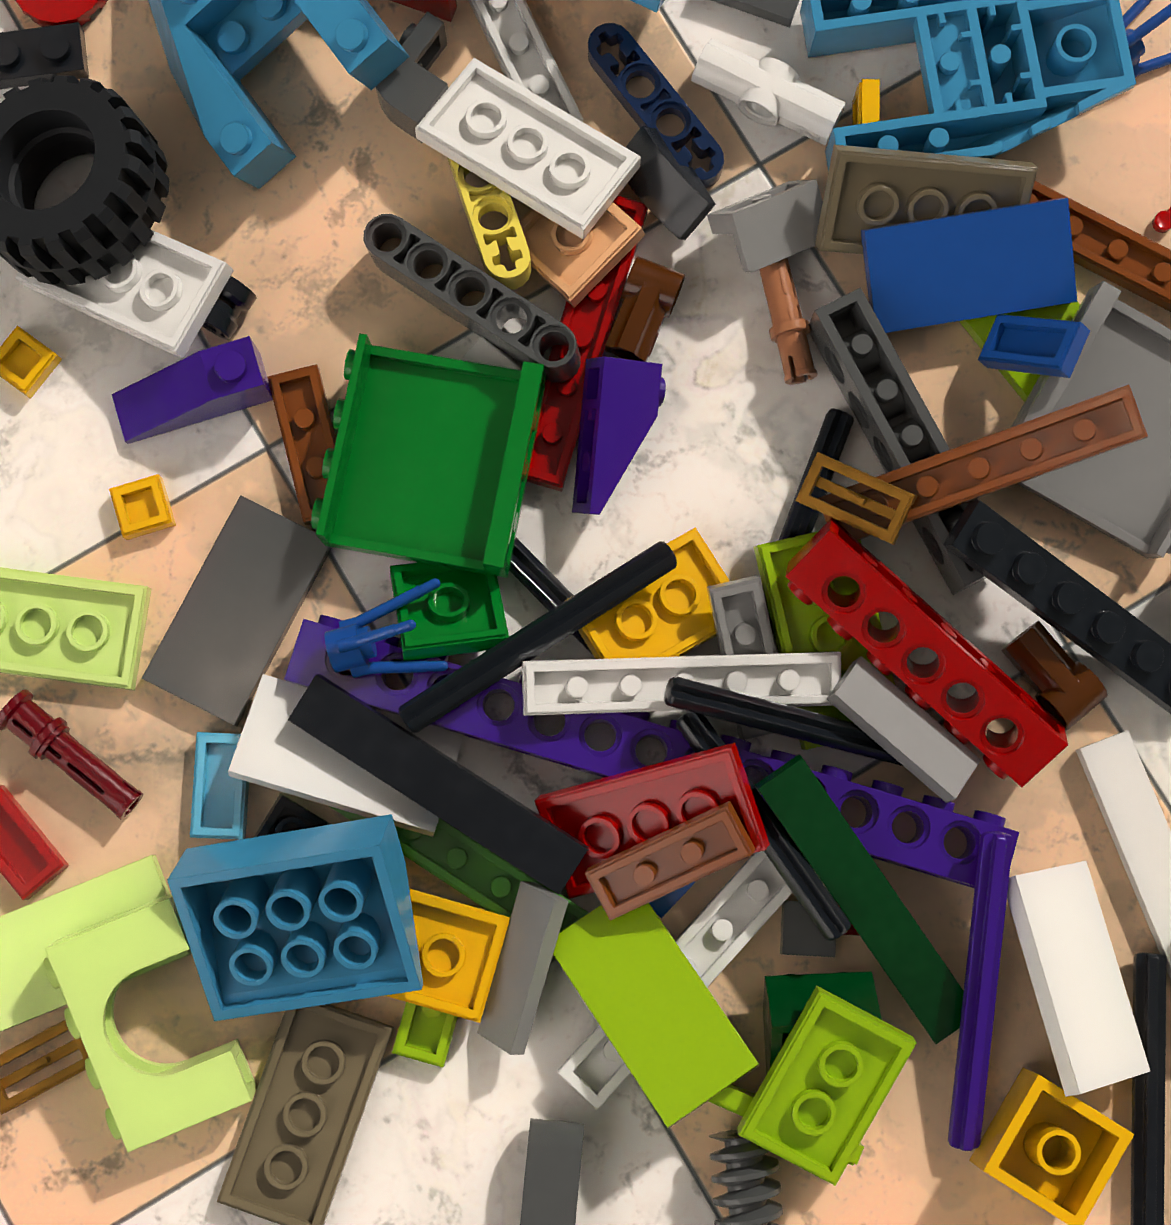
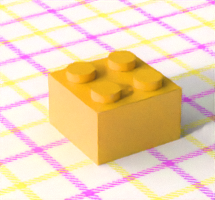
M1023 1067L984 1133L980 1146L975 1149L969 1161L1066 1224L1084 1225L1134 1134L1076 1097H1065L1062 1088Z

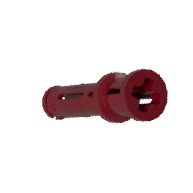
M27 689L20 691L11 698L0 711L1 731L8 729L30 747L29 754L35 759L43 760L47 758L82 788L107 806L120 820L125 818L136 807L144 794L69 734L70 728L67 726L68 723L61 717L54 719L32 701L33 694Z

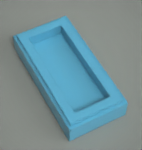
M197 732L190 838L246 839L249 782L228 775V770L241 734Z

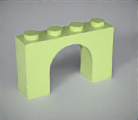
M172 893L60 938L45 948L48 956L44 959V969L47 978L53 988H61L68 1008L64 1010L67 1027L71 1035L75 1039L81 1038L89 1057L85 1059L87 1076L96 1090L102 1089L109 1106L105 1111L109 1130L116 1140L122 1138L127 1152L251 1102L258 1088L238 1039L181 1062L158 1063L144 1059L134 1053L124 1043L117 1031L114 1021V1001L117 990L124 978L135 971L190 949Z

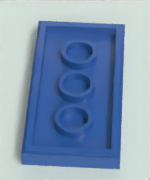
M1068 198L1051 199L861 230L868 299L886 333L1077 302Z

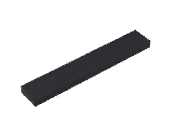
M321 674L315 675L288 718V721L558 895H560L589 849V846Z

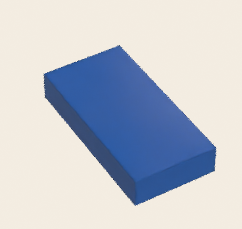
M999 314L993 323L978 361L991 369L1070 378L1090 330L1082 322Z

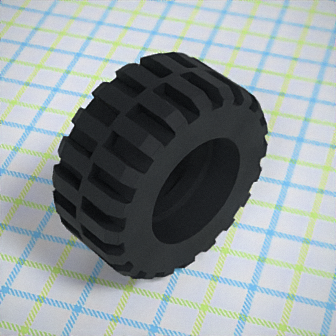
M68 75L55 76L54 82H50L46 77L28 81L29 87L22 90L14 87L4 93L5 100L0 103V256L26 277H35L39 282L46 284H59L60 280L66 285L85 283V277L89 275L95 280L111 274L110 268L120 263L122 266H125L134 258L132 252L140 244L145 247L154 235L151 230L153 223L161 222L166 208L161 198H167L169 194V177L165 174L168 165L165 155L159 148L158 141L124 99L113 89H106L101 82L89 78H81L79 81L75 76ZM95 154L88 177L72 196L55 206L34 210L37 192L44 179L55 167L78 155Z

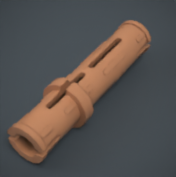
M787 257L761 268L759 271L773 325L769 329L772 342L775 341L777 343L785 375V383L793 385L806 382L804 375H807L808 379L812 380L818 374L814 367L807 338L811 331L809 321L802 318Z

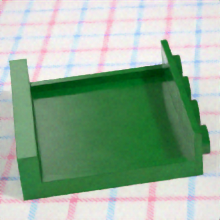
M359 333L356 350L349 349L345 359L344 378L349 380L345 399L339 398L337 400L334 410L333 427L338 429L335 447L326 450L323 460L322 476L324 479H327L324 498H317L312 510L311 526L313 529H317V537L325 546L508 578L547 378L544 364L523 361L522 370L474 363L374 346L366 334Z

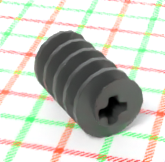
M737 1130L722 1131L709 1135L710 1138L725 1143V1148L710 1153V1159L726 1164V1170L712 1175L711 1180L713 1183L726 1186L728 1189L727 1193L713 1198L714 1205L729 1209V1215L715 1220L714 1225H778L771 1221L783 1214V1208L780 1203L770 1200V1198L781 1192V1184L773 1178L766 1177L780 1169L778 1159L765 1155V1153L770 1151L739 1136Z

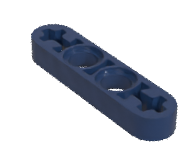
M604 23L596 27L588 40V61L594 71L640 128L646 126L657 129L679 165L691 167L693 157L685 145L694 136L691 150L701 160L707 156L711 158L708 172L701 167L696 168L694 171L705 188L713 186L719 180L724 164V153L720 145L624 27L615 23ZM606 42L611 47L617 43L619 44L618 56L625 66L620 74L619 62L611 53L601 55V43ZM638 76L648 78L654 85V91L645 98L633 97L626 89V84L630 79ZM666 114L676 115L682 119L684 130L676 136L663 135L656 126L657 120Z

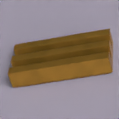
M817 452L795 501L895 545L900 529L905 524L908 517L907 514L911 505L914 504L917 495ZM823 467L900 500L897 509L895 510L821 477L820 474ZM814 487L821 488L890 519L891 522L888 529L811 496Z
M63 1020L0 1054V1067L68 1032L69 1029L66 1021ZM74 1038L69 1043L1 1078V1115L85 1071V1059L89 1057L81 1038ZM80 1050L83 1059L8 1098L5 1091L6 1088Z

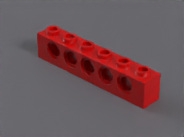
M833 518L788 562L785 577L790 580L787 585L791 592L806 605L810 606L814 602L829 615L827 622L842 638L850 641L854 637L868 650L866 652L867 658L881 673L889 676L893 672L907 685L905 687L906 693L919 707L924 710L932 707L945 719L944 726L948 732L963 745L971 742L984 754L982 756L984 763L999 778L1005 780L1009 776L1022 788L1068 746L1065 727ZM847 576L854 579L858 583L859 588L850 595H841L831 588L830 583L837 577ZM888 612L898 619V623L891 629L881 630L874 627L869 619L876 613ZM925 647L933 650L937 657L931 663L917 664L909 658V654L917 648ZM958 683H967L976 689L972 696L965 699L951 696L948 690ZM998 718H1006L1014 723V726L1005 733H995L987 728L991 721Z

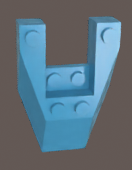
M148 0L170 71L204 137L234 177L258 189L264 186L296 156L240 80L307 19L346 71L370 90L375 88L410 57L367 0Z
M803 0L800 9L808 58L916 42L929 114L833 128L825 150L828 172L834 144L992 159L1134 88L1136 85L1119 0Z

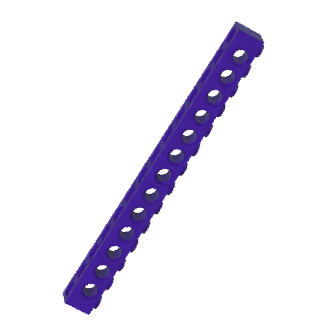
M320 615L318 623L303 619L284 680L308 687L315 675L321 674L369 706L399 715L398 709L402 704L462 666L448 662L449 656L410 660L446 661L448 669L446 671L413 673L411 683L402 690L388 688L386 684L387 673L369 674L353 678L352 674L342 675L339 672L335 673L326 650L324 634L326 631L340 628L339 621L343 620ZM394 636L375 642L377 657L368 659L369 662L404 661L402 648L398 647L400 638ZM520 674L518 682L502 678L430 724L464 734V736L603 778L646 767V765L638 760L635 752L637 743L644 738H655L663 744L665 748L663 762L695 753L677 728V720L671 719L669 727L649 722L650 712L563 714L565 718L563 729L553 736L543 735L537 731L534 725L537 715H523L522 674ZM496 693H505L514 700V710L505 720H492L485 713L486 701ZM594 723H605L615 733V743L605 751L593 750L585 741V732ZM721 734V739L725 745L736 743L743 767L758 769L764 778L796 756L772 749L770 757L750 752L751 742ZM822 765L821 772L811 770L840 812L843 802L849 797L856 798L863 803L866 810L865 820L860 826L851 828L874 859L975 889L980 835L987 831H999L1012 836V862L1019 832L1005 828L1006 818L979 810L974 811L973 818L953 812L955 803L951 801L946 803L941 798L924 795L922 803L902 797L904 788L873 780L870 788L851 782L852 772L829 765ZM901 812L909 814L916 823L915 836L907 843L898 840L892 831L893 820ZM953 827L959 829L965 835L967 841L965 852L958 858L949 855L944 847V837Z

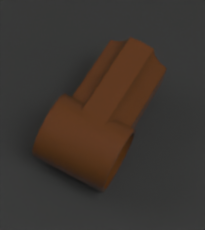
M638 256L627 278L621 298L624 301L606 342L605 350L616 358L647 362L665 316L669 318L685 279V274Z
M1039 620L1001 650L1037 692L1035 696L1037 702L1065 727V730L1070 729L1108 696L1107 690L1099 678L1081 662H1074Z

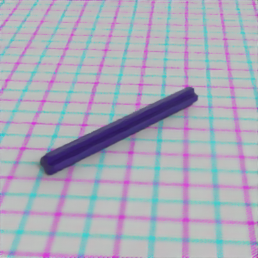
M999 831L983 832L980 835L948 1132L950 1146L963 1151H972L978 1148L981 1142L1013 846L1012 836Z

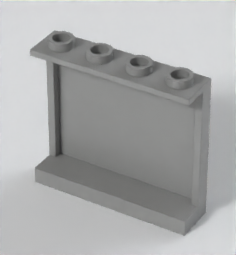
M1102 281L1089 289L1071 320L1082 322L1090 330L1071 377L1040 375L1011 427L1129 384L1148 438L1021 482L1018 485L1146 558H1162L1166 553L1171 554V329L1118 300L1122 291Z

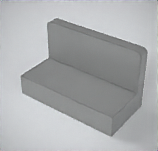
M817 179L788 181L707 214L712 234H733L743 270L745 272H754L815 246L823 201Z

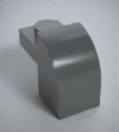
M428 11L417 25L415 23L410 24L399 40L400 45L410 57L376 86L379 103L385 115L392 123L415 139V127L448 89L446 82L428 71L447 46L444 22Z

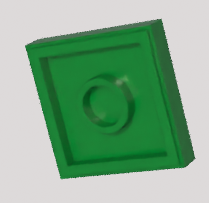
M419 562L390 566L393 597L418 585L420 586L431 579L437 578L440 580V587L396 610L398 623L410 619L416 622L415 629L399 634L404 661L487 651L509 637L497 576Z

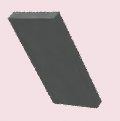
M240 495L142 679L237 727L259 686L262 674L267 672L332 547L325 546L315 532Z

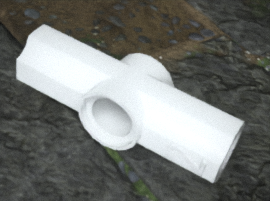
M712 38L705 44L692 73V82L737 103L741 113L752 121L765 126H775L779 123L825 146L829 141L833 128H836L846 105V102L800 81L797 72L788 64L770 57H764L758 61Z

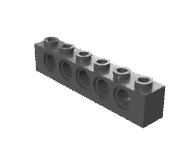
M861 287L816 309L809 322L810 335L885 472L888 473L950 450ZM970 501L912 521L952 595L986 579L985 576L943 546Z

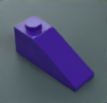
M250 336L198 351L111 394L123 437L127 444L273 400L261 354Z
M606 356L586 359L572 513L600 515L658 416V407L662 405L666 392L665 380L661 377L663 364Z

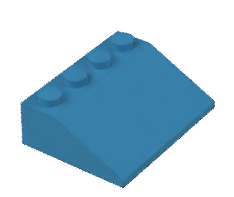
M392 814L187 848L167 879L214 1021L422 990L423 978L406 862Z

